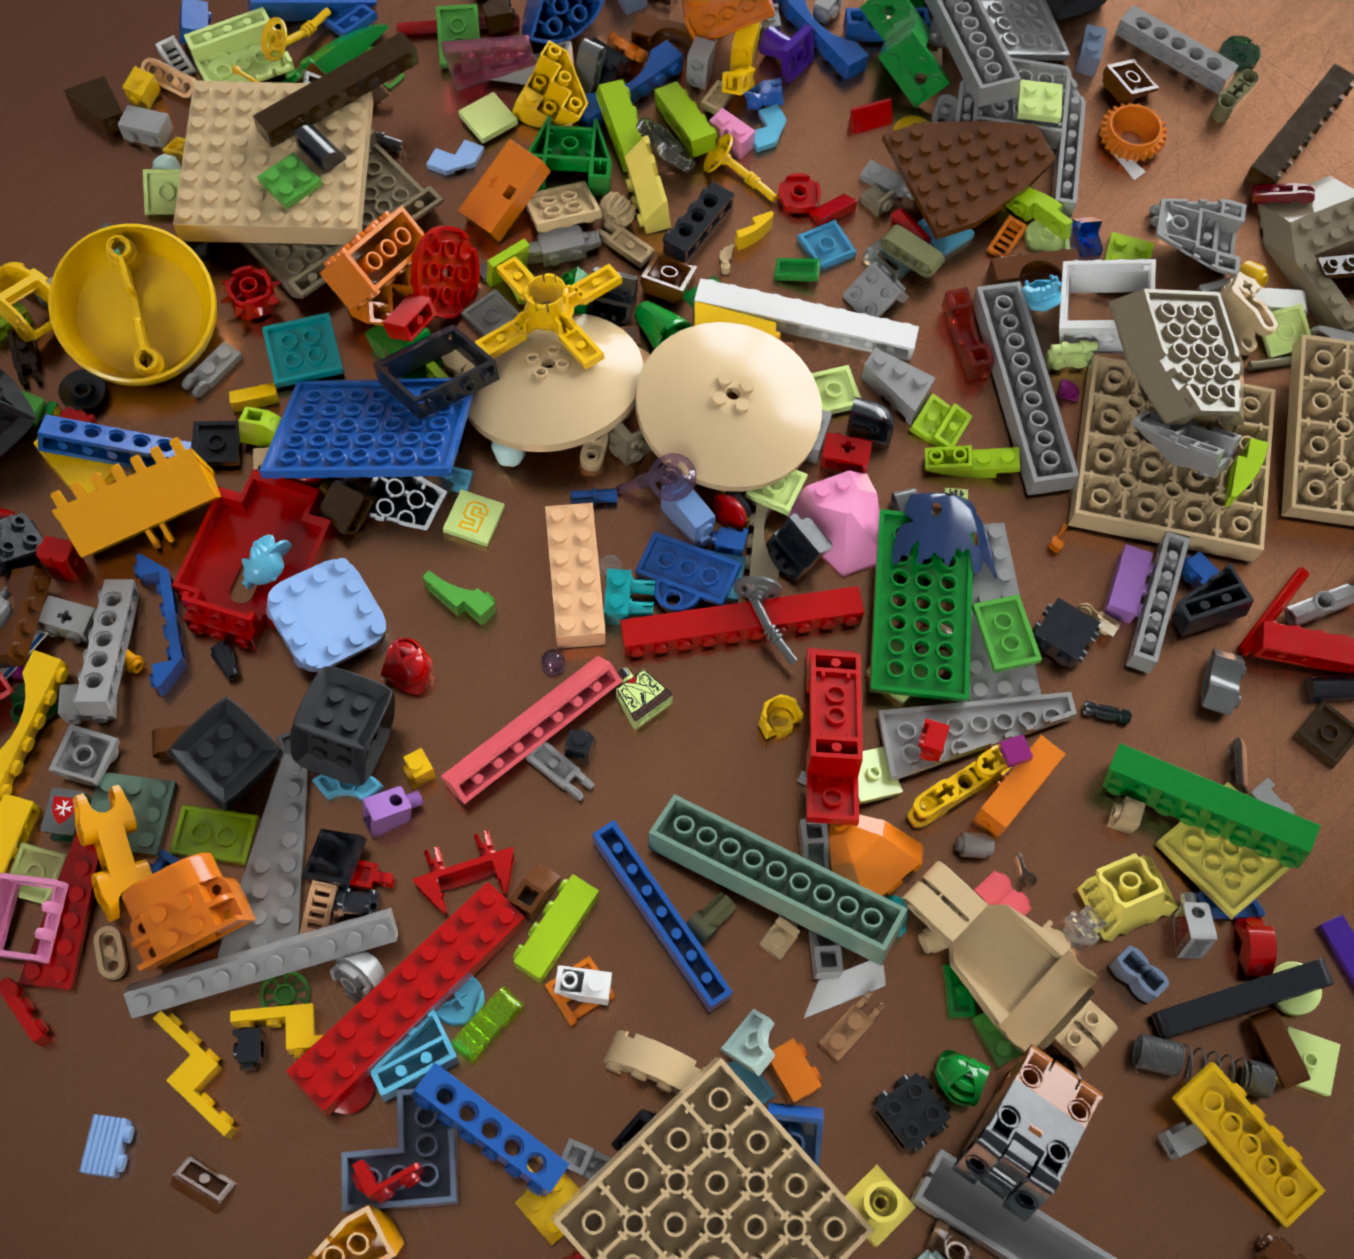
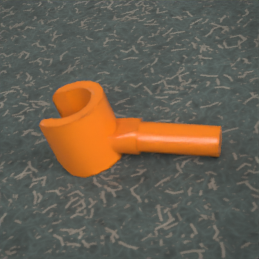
M1066 523L1062 524L1058 533L1053 536L1048 544V547L1056 554L1066 544L1061 540L1068 527Z

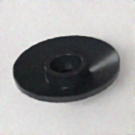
M85 369L76 370L65 376L61 381L58 389L59 398L66 407L70 406L75 410H88L102 401L106 394V383L103 379L89 373Z

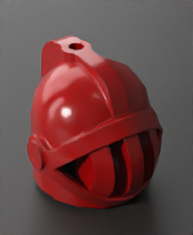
M399 638L390 645L382 667L381 677L386 678L402 691L415 695L420 694L428 686L433 663L429 655L425 653L424 647L418 641L411 638Z

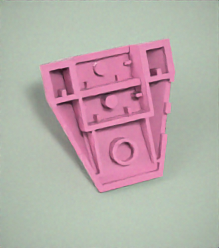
M846 471L803 488L787 517L796 513L801 520L810 518L832 544V548L822 557L842 577L876 565L879 504L877 492L868 475Z

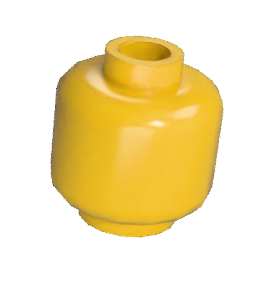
M1250 260L1240 265L1239 272L1255 279L1261 288L1265 287L1269 274H1267V269L1263 265Z

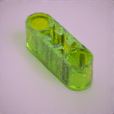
M506 986L501 987L451 1041V1045L467 1061L473 1062L521 1011L524 1003Z

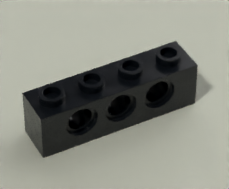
M714 181L708 188L705 187L697 201H693L689 205L686 214L677 219L675 227L665 233L662 240L664 243L663 253L675 260L687 263L733 208L735 193Z

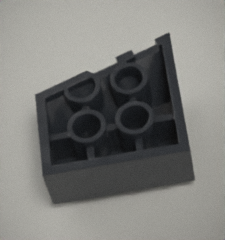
M438 476L373 477L367 491L375 494L377 498L367 517L383 522L385 520L402 526L427 531L447 500L454 483Z

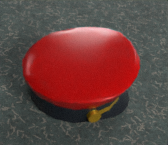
M723 491V494L715 496L713 499V509L718 520L727 527L743 528L746 521L750 520L752 514L747 501L736 491Z

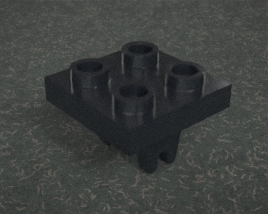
M320 829L302 877L309 881L314 880L348 888L367 839L362 835Z

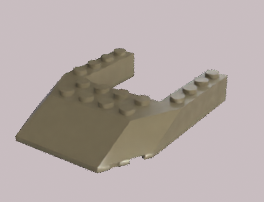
M1327 176L1309 183L1314 185L1316 196L1315 200L1309 204H1301L1298 201L1258 204V212L1261 216L1260 227L1263 228V246L1293 288L1305 292L1307 308L1320 326L1354 333V309L1333 280L1323 277L1316 263L1320 257L1342 256L1354 251V189L1331 176Z

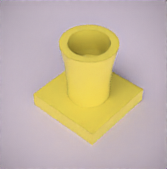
M875 1165L844 1196L874 1229L867 1239L875 1248L916 1208L878 1165ZM877 1198L883 1202V1209L877 1208L875 1204Z

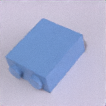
M679 475L663 485L661 491V510L689 544L697 547L707 545L712 540L715 515L682 476Z

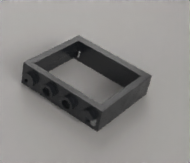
M453 324L373 363L378 382L419 420L500 380L496 360ZM454 350H457L475 366V368L417 397L397 380Z

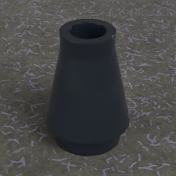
M229 641L217 643L210 648L212 652L210 656L224 673L227 680L241 674L234 646L230 645Z

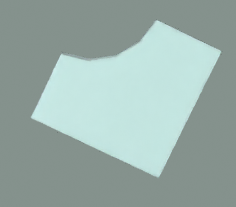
M753 1008L721 1047V1052L759 1077L776 1056L768 1043L770 1031L775 1023L771 1018Z

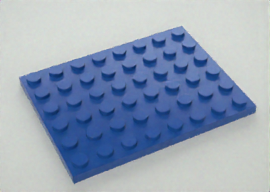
M453 378L397 380L417 397ZM378 380L297 381L261 466L262 479L450 476L475 392L419 420L385 389Z

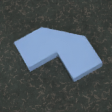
M464 139L456 155L435 148L426 163L427 169L447 176L454 174V171L460 169L474 168L484 153V146Z

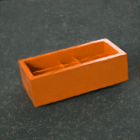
M509 139L458 211L466 220L500 243L551 171L541 159Z
M1042 735L1030 748L1033 759L1016 765L1008 776L1003 774L1001 778L1004 781L1002 783L998 781L995 784L998 788L971 822L983 833L993 836L994 842L1001 836L1066 754Z

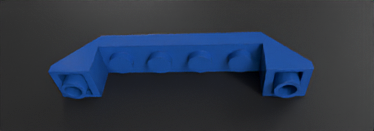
M136 554L137 564L133 565L136 578H140L145 586L156 584L158 594L163 598V603H160L159 606L162 617L166 619V625H163V633L165 639H169L170 647H166L169 661L152 664L153 673L149 674L151 687L156 688L159 694L163 696L169 692L187 668L177 595L172 587L174 579L168 569L142 554Z

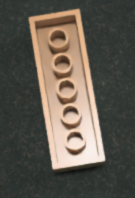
M593 503L545 506L557 649L606 645Z

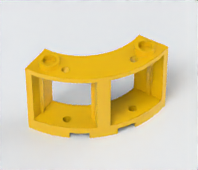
M9 262L0 267V316L15 328L17 334L25 342L32 341L53 329L51 321L33 330L30 324L12 305L32 293L38 295L48 304L50 285L47 283L48 278L34 268L31 270L25 268L23 263Z

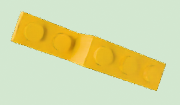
M313 1003L230 1011V1022L234 1028L238 1027V1029L255 1028L258 1025H265L266 1028H278L282 1026V1023H286V1050L294 1058H300L324 1036L317 1035L316 1008Z
M160 1011L153 1019L190 1054L166 1081L224 1137L231 1139L237 1132L232 1126L235 1120L224 1110L219 1113L213 1108L216 1102L206 1092L200 1095L223 1070L218 1064L221 1058L210 1048L205 1052L199 1046L202 1040L191 1030L186 1034L180 1028L183 1022L172 1012L166 1015Z

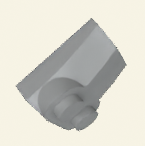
M70 724L49 767V771L84 785L98 786L109 764L118 757L120 741L118 738Z

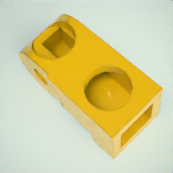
M740 66L732 72H723L722 92L742 95L752 89L755 85L753 79L755 68Z

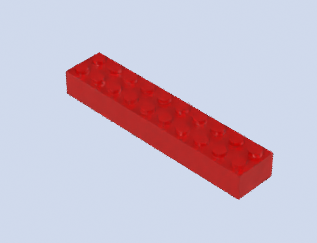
M489 882L485 883L288 1068L286 1073L289 1079L327 1118L371 1075L370 1071L395 1046H398L414 1027L416 1028L428 1016L427 1014L433 1008L435 1012L439 1010L524 927L525 916Z

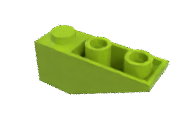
M245 406L238 421L240 443L270 447L282 418L269 410Z

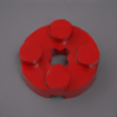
M790 174L786 177V180L781 181L779 184L778 200L783 210L787 213H807L815 209L820 202V184L817 181L811 180L807 174ZM797 191H801V194H804V195H802V196L796 195V192H797Z

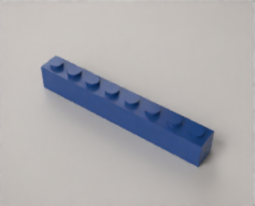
M615 820L592 834L594 845L707 1011L711 1013L730 1000L733 991Z

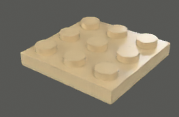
M585 181L536 191L526 205V209L537 232H550L556 228L572 227L574 224L590 223L602 218L601 209Z

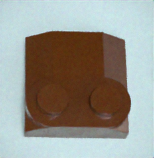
M1135 59L1107 65L1103 70L1102 82L1104 87L1112 93L1120 105L1121 103L1128 105L1129 102L1133 104L1136 98L1148 95L1159 89L1158 85L1152 81Z
M656 252L642 274L640 284L643 291L648 295L667 300L670 303L681 302L697 270V266L689 265Z

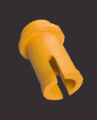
M127 649L124 666H126V670L129 673L137 674L144 668L145 662L142 656L135 655Z

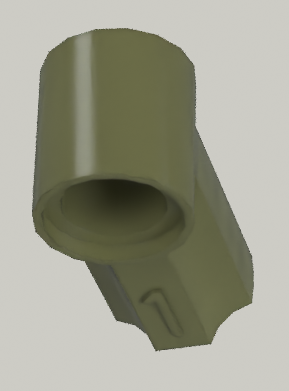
M720 892L702 911L698 910L686 922V925L695 938L704 945L714 936L719 929L718 927L737 907L727 895Z

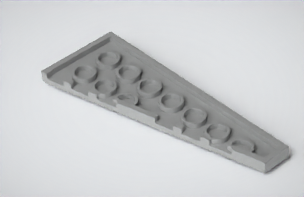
M1071 692L878 710L877 718L890 781L990 748L998 745L1000 741L1022 734L1027 735L1073 719L1077 713ZM926 718L950 725L939 762L925 761L919 756L922 747L917 745Z
M283 754L240 884L256 921L223 937L218 958L299 935L309 770L297 764L291 754Z

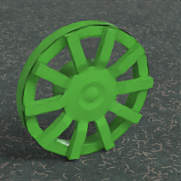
M296 971L283 974V984H279L276 980L279 976L266 979L259 995L262 1008H266L267 1005L277 1002L275 1007L295 1005V1000L304 1002L303 1004H309L311 989L308 981ZM288 975L296 977L291 985L288 984ZM272 980L276 985L275 990L267 989ZM299 980L305 985L299 989H294ZM306 990L305 998L297 996V993ZM265 993L273 994L274 998L265 1001Z

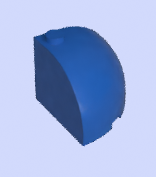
M527 0L522 21V37L524 40L539 44H547L549 40L553 43H560L575 38L594 22L604 0Z

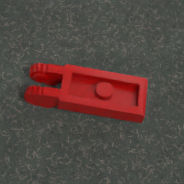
M9 977L1 979L0 993L32 1042L44 1047L51 1041L46 1034L50 1031L48 1026L41 1018H35L32 1012L36 1009L27 997L23 998L25 991L20 984Z

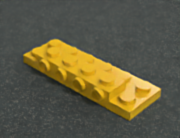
M1209 1062L1172 1099L1281 1226L1287 1229L1326 1190L1300 1162L1303 1159L1293 1147H1287L1282 1141L1284 1138L1282 1133L1275 1126L1267 1124L1264 1120L1266 1116L1263 1111L1255 1104L1251 1105L1245 1098L1247 1093L1237 1083L1233 1084L1214 1062Z

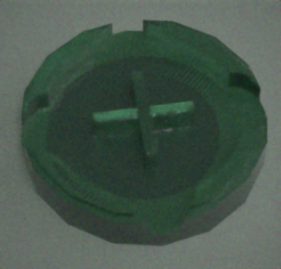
M1241 35L1231 36L1224 40L1218 53L1239 65L1236 70L1237 72L1254 69L1261 57L1260 47L1257 43L1254 45L1252 39Z

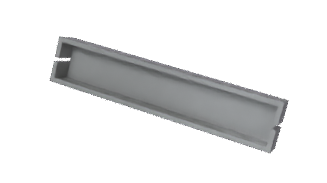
M942 1149L935 1152L924 1172L926 1177L920 1180L910 1199L914 1205L936 1219L950 1224L949 1227L1000 1259H1117L1040 1210H1037L1027 1221H1022L1002 1206L1005 1199L1000 1198L979 1181L973 1185L953 1171L952 1168L957 1158Z

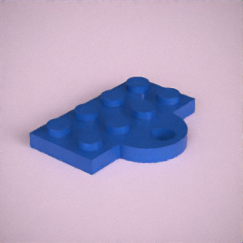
M654 531L638 563L635 575L647 580H655L654 594L658 604L665 611L673 613L693 610L701 600L716 606L725 605L742 568V563ZM676 595L680 597L679 603L676 605L668 604L667 600L670 596Z

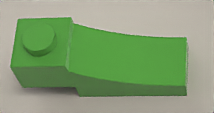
M430 570L422 576L424 586L458 617L464 611H467L483 626L496 614L495 599L488 592L483 593L478 588L474 591L459 588L442 580Z

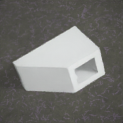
M558 965L554 993L580 1002L608 1005L612 972Z

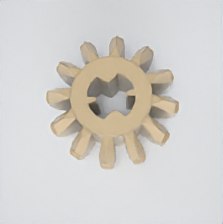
M612 191L606 194L599 204L604 220H610L612 223L623 228L633 221L636 215L635 206L630 203V200L625 198V195L622 196L619 192L614 193Z

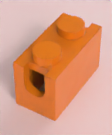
M792 1038L772 1050L776 1056L769 1063L768 1067L791 1105H795L822 1087L820 1083L822 1077L815 1066L811 1067L806 1059L808 1053L801 1042L796 1043L795 1039Z

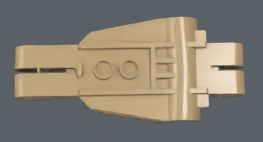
M937 861L921 877L922 882L917 881L902 897L903 903L949 947L951 968L993 1025L1016 1049L1025 1053L1028 1047L1033 1044L1042 1051L1051 1043L1063 1056L1072 1060L1077 1068L1083 1070L1099 1052L1098 1047L1103 1048L1118 1031L1117 1025L1090 1000L1095 995V991L1091 986L1099 977L1078 962L1076 956L1069 950L1071 948L1070 945L1008 905H988L950 868Z

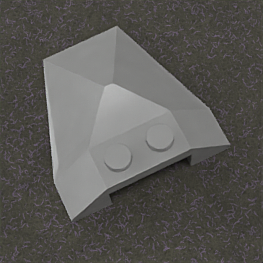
M1161 199L1155 236L1210 269L1235 277L1239 273L1241 257L1234 255L1236 235L1245 222L1246 205L1228 199H1219L1218 202H1207V199H1200L1199 201Z
M1147 410L1132 421V424L1172 465L1198 470L1200 475L1206 477L1217 476L1228 466L1242 435L1213 426L1211 431L1197 427L1198 423L1193 421L1185 425H1165L1158 413Z

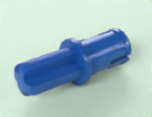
M593 487V490L571 491L570 501L571 504L593 503L594 506H596V503H617V489H595Z

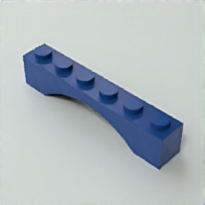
M773 0V4H778V9L785 15L788 21H791L798 31L805 24L813 27L814 47L845 80L866 70L868 54L856 41L844 39L823 28L811 15L806 0Z
M666 40L652 49L649 60L642 72L631 82L625 84V87H628L630 90L632 105L641 97L647 96L656 87L663 85L672 76L679 74L683 69V54L669 41ZM596 93L585 94L588 105L579 121L576 122L581 127L593 128L594 119L598 120L600 127L605 123L595 96Z

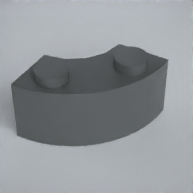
M1213 648L1202 685V707L1228 715L1232 714L1234 708L1237 709L1241 701V695H1239L1240 679H1243L1247 669L1242 656Z

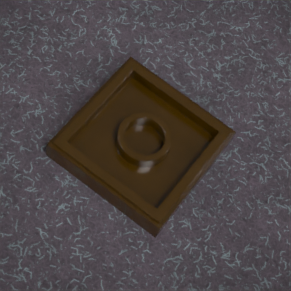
M1322 700L1295 732L1293 737L1334 768L1354 744V723L1326 701Z

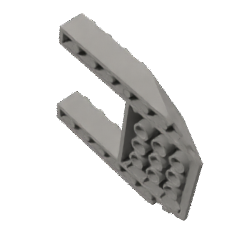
M1010 57L1021 80L1063 84L1060 123L1017 119L1018 96L1017 98L977 107L964 80H962L959 85L953 122L996 121L1037 125L1049 147L1056 149L1051 197L1063 204L1062 213L1071 219L1077 205L1086 101L1083 96H1080L1077 90L1078 85L1071 77L1072 73L1069 67Z

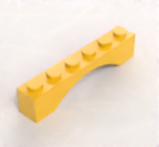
M33 650L22 672L25 682V703L22 716L12 736L0 749V801L4 794H11L12 784L16 776L23 769V761L27 753L34 747L35 737L39 729L46 722V714L50 706L56 702L58 689L61 683H64L68 677L69 666L65 662Z

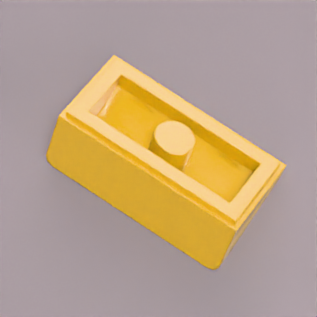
M274 382L229 392L230 406L233 413L243 411L245 406L258 408L279 403Z

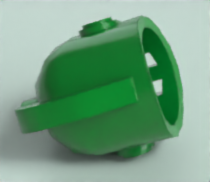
M945 1050L938 1059L935 1076L941 1090L944 1091L952 1102L961 1106L974 1107L980 1100L991 1067L956 1051Z

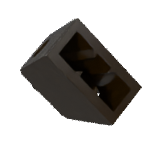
M335 480L333 483L324 481L319 487L320 493L325 496L320 505V510L331 520L340 533L357 534L377 496L350 481Z

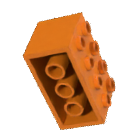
M401 205L391 214L388 211L383 213L349 243L339 249L335 255L323 263L325 268L319 274L349 310L356 305L360 308L368 300L375 298L381 292V289L391 284L397 275L399 276L409 268L408 265L412 263V254L425 233Z

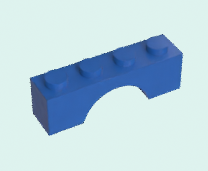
M928 7L915 8L929 27ZM846 8L843 23L844 39L856 42H884L860 8Z

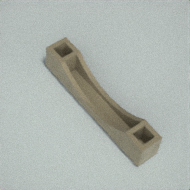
M752 501L751 505L756 507L755 513L751 512L749 526L753 527V534H748L747 547L751 548V555L746 554L745 569H749V576L766 577L778 582L779 570L772 562L764 540V525L773 509Z

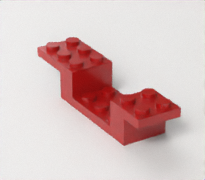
M807 648L806 693L810 694V741L806 754V822L858 826V776L863 761L861 654H856V651Z

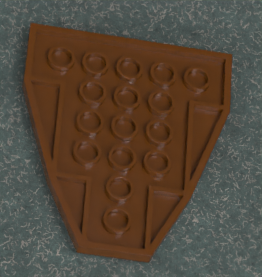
M996 121L922 122L885 133L882 136V141L936 240L980 225L1023 194L1054 164L1056 159L1037 125Z

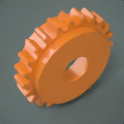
M1129 102L1128 105L1121 103L1119 108L1115 105L1112 110L1107 111L1099 127V136L1102 137L1101 143H1106L1105 149H1109L1112 155L1115 154L1119 159L1123 158L1126 161L1134 160V162H1137L1141 159L1144 162L1147 157L1153 159L1154 154L1158 155L1160 150L1163 149L1168 136L1166 135L1167 128H1164L1165 121L1160 120L1161 116H1157L1155 110H1150L1148 106L1144 107L1139 103L1136 105ZM1125 132H1133L1138 135L1139 143H1129L1123 140L1121 136Z

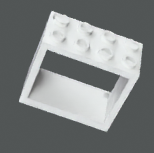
M1156 259L1063 261L1059 342L1079 343L1080 340H1088L1098 344L1097 351H1093L1094 354H1124L1114 320L1069 321L1070 293L1136 292L1141 289H1155Z

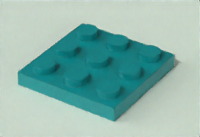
M329 312L262 327L276 389L294 385L297 381H312L344 373Z

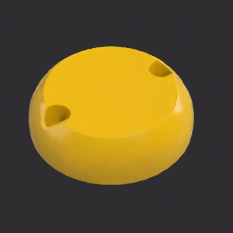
M119 224L88 234L67 251L55 269L50 283L48 310L58 341L79 366L89 373L115 384L147 386L178 376L199 359L208 346L215 329L217 300L209 272L198 255L185 242L175 235L153 226ZM118 248H119L120 255H118L117 253H115ZM145 360L148 368L142 365Z

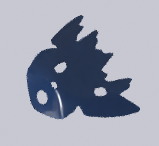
M913 493L910 495L904 512L909 518L913 519V522L903 524L897 531L892 552L893 565H897L902 555L908 557L912 546L919 541L917 564H921L924 559H929L933 553H936L938 557L944 559L945 565L948 566L957 548L962 552L967 548L970 551L974 575L981 571L982 560H984L994 578H997L993 553L985 526L970 500L951 493ZM933 503H940L942 510L938 516L934 517L932 513ZM972 532H976L978 536V546L972 543Z

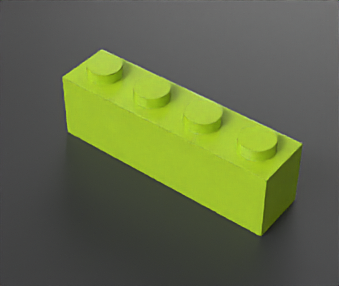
M621 79L600 84L595 96L624 173L627 172L625 156L645 136L644 128L639 125L637 109L635 106H632L630 90L628 87H625L624 81Z
M674 82L654 90L656 108L693 158L716 149L717 132L715 128L709 125L706 116L700 113L695 101H691L685 88L682 89L678 82Z
M572 874L569 880H563L557 890L560 894L555 901L550 900L543 910L545 916L540 923L535 922L528 933L530 938L525 945L520 944L513 955L515 967L540 984H542L599 898V890Z

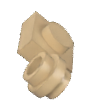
M1081 603L1076 607L1080 611L1086 610L1090 617L1099 621L1100 625L1096 630L1104 635L1114 636L1121 625V622L1103 611L1098 612L1094 610L1093 606L1088 603Z

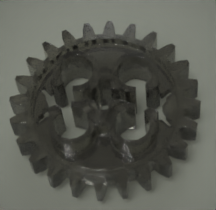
M645 116L636 124L637 131L641 133L642 137L648 135L650 147L658 151V154L669 164L676 165L678 169H682L684 172H690L695 166L696 161L688 152L689 150L677 138H674V135L667 128L656 124L654 120L651 121Z

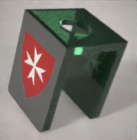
M52 787L41 825L42 832L51 833L50 839L52 841L73 843L76 835L73 798L76 795L84 794L91 806L92 798L86 792Z

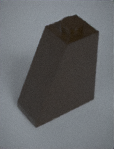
M105 76L64 90L71 108L102 131L110 134L120 130L118 123L123 113Z

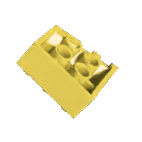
M647 135L625 156L629 177L625 182L628 192H633L634 195L631 197L632 205L639 211V214H636L640 227L644 226L646 234L671 228L667 198L660 175H658L654 154L651 155L650 141Z

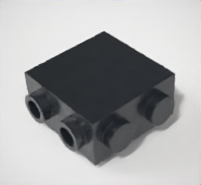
M25 512L0 519V577L11 574L12 569L30 567L42 563L36 556V549L42 543L43 538L37 531L35 522L30 520Z
M1058 597L1054 605L1051 603L1047 605L1042 613L1045 619L1042 623L1037 621L1032 632L1039 652L1048 654L1060 665L1068 666L1072 669L1076 661L1081 664L1087 655L1086 645L1088 643L1093 645L1100 633L1096 629L1100 622Z
M916 1072L911 1077L906 1073L895 1082L897 1088L891 1093L887 1089L874 1098L877 1104L871 1108L905 1154L911 1149L914 1153L921 1150L928 1144L925 1138L931 1133L937 1137L948 1128L945 1122L952 1118L948 1113L950 1109L942 1098L937 1099L931 1091L933 1087L924 1075L920 1077Z

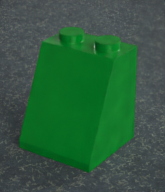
M376 325L365 332L372 350L380 359L431 335L430 331L423 327V331L421 330L412 342L389 338L384 326ZM441 357L434 360L440 368L444 366ZM426 365L398 379H423L427 375Z

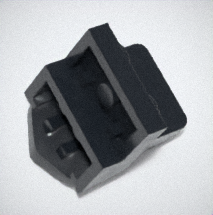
M593 37L591 41L606 47L599 85L616 81L619 76H622L631 67L632 64L629 58Z
M594 267L592 273L599 270L600 268ZM618 272L622 277L623 283L588 303L586 314L607 320L618 327H624L626 324H630L635 309L638 276Z
M794 513L788 517L780 530L773 533L766 543V547L772 562L779 570V574L796 581L832 548V544L810 518L801 520Z

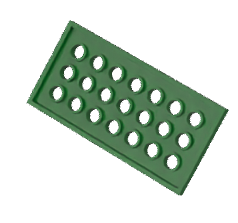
M880 509L878 512L869 692L967 702L969 700L973 581L970 551L965 548V551L962 552L957 548L952 557L954 562L952 567L945 566L942 562L943 558L938 557L936 553L931 555V563L917 564L919 541H917L912 546L907 560L904 562L899 561L897 565H893L892 552L896 538L895 532L903 524L913 522V519L909 518L902 511ZM974 532L971 533V540H972V543H973V544H974ZM900 574L905 577L906 582L898 584L894 581L893 576ZM917 578H927L930 585L926 587L921 586ZM945 579L950 580L954 587L946 589L942 586L941 581ZM896 596L903 598L905 605L896 606L892 598ZM924 599L928 602L929 607L922 609L918 607L916 601ZM949 602L953 610L949 612L944 611L940 603ZM899 619L903 622L904 627L896 629L892 626L891 621ZM919 621L926 623L928 630L924 632L919 631L915 623ZM940 625H949L952 633L944 634L940 630ZM894 641L899 642L903 650L900 652L892 650L890 643ZM917 644L924 645L927 653H917L914 646ZM939 648H949L951 656H942L939 653ZM892 664L900 666L902 673L899 675L892 674L889 666ZM914 668H923L926 671V676L922 678L917 677L914 674ZM942 669L947 670L950 673V679H941L938 671Z

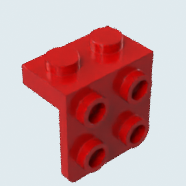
M362 1159L352 1165L355 1173L351 1174V1177L358 1191L360 1190L361 1193L365 1192L372 1202L379 1201L381 1204L395 1196L394 1191L402 1186L408 1189L421 1181L420 1176L425 1173L417 1162L378 1184L370 1166Z

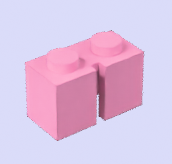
M722 108L709 120V125L714 127L717 132L716 141L726 133L733 137L729 153L737 159L741 160L753 149L755 130Z

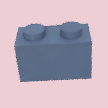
M1086 25L1080 42L1075 73L1095 76L1101 60L1107 28Z

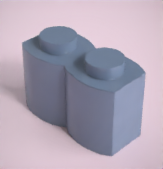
M1128 946L1109 964L1112 973L1122 982L1129 984L1132 992L1146 1003L1157 998L1170 984L1165 974L1155 966L1149 965L1145 955L1133 946Z

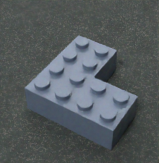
M415 1088L397 1090V1148L341 1152L342 1212L351 1214L369 1203L381 1211L459 1204L457 1129L452 1125L448 1128L436 1119L438 1115L431 1109L425 1111L414 1102L415 1097L411 1095ZM439 1091L437 1093V1100L441 1104H449L450 1095L445 1091ZM362 1159L370 1166L378 1184L417 1162L425 1173L420 1176L421 1181L408 1189L402 1186L394 1191L395 1196L381 1204L379 1201L372 1202L365 1192L361 1193L360 1190L358 1191L351 1177V1174L355 1173L352 1165Z

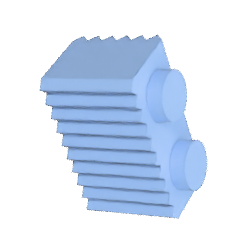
M93 1114L79 1172L88 1175L119 1178L120 1172H124L127 1164V1155H124L127 1143H131L134 1135L132 1121L126 1118Z

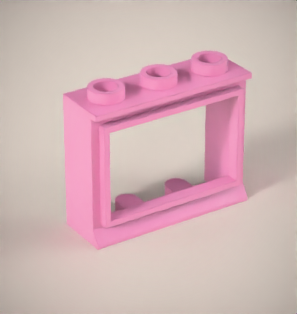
M0 873V957L49 964L69 884L49 878ZM20 885L53 889L50 901H44L42 904V911L47 913L44 927L37 928L35 931V938L40 939L36 955L4 950Z

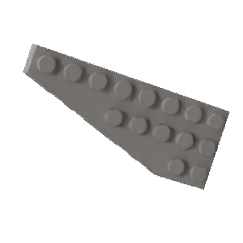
M1004 522L984 524L993 553L997 578H994L987 564L982 560L981 571H978L976 575L973 572L972 605L1017 594L1020 595ZM972 611L969 700L967 702L1041 695L1035 664L993 673Z

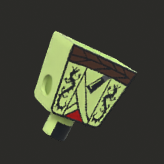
M627 667L617 672L622 682L616 689V697L635 730L672 704L673 694L646 670H641L634 676Z

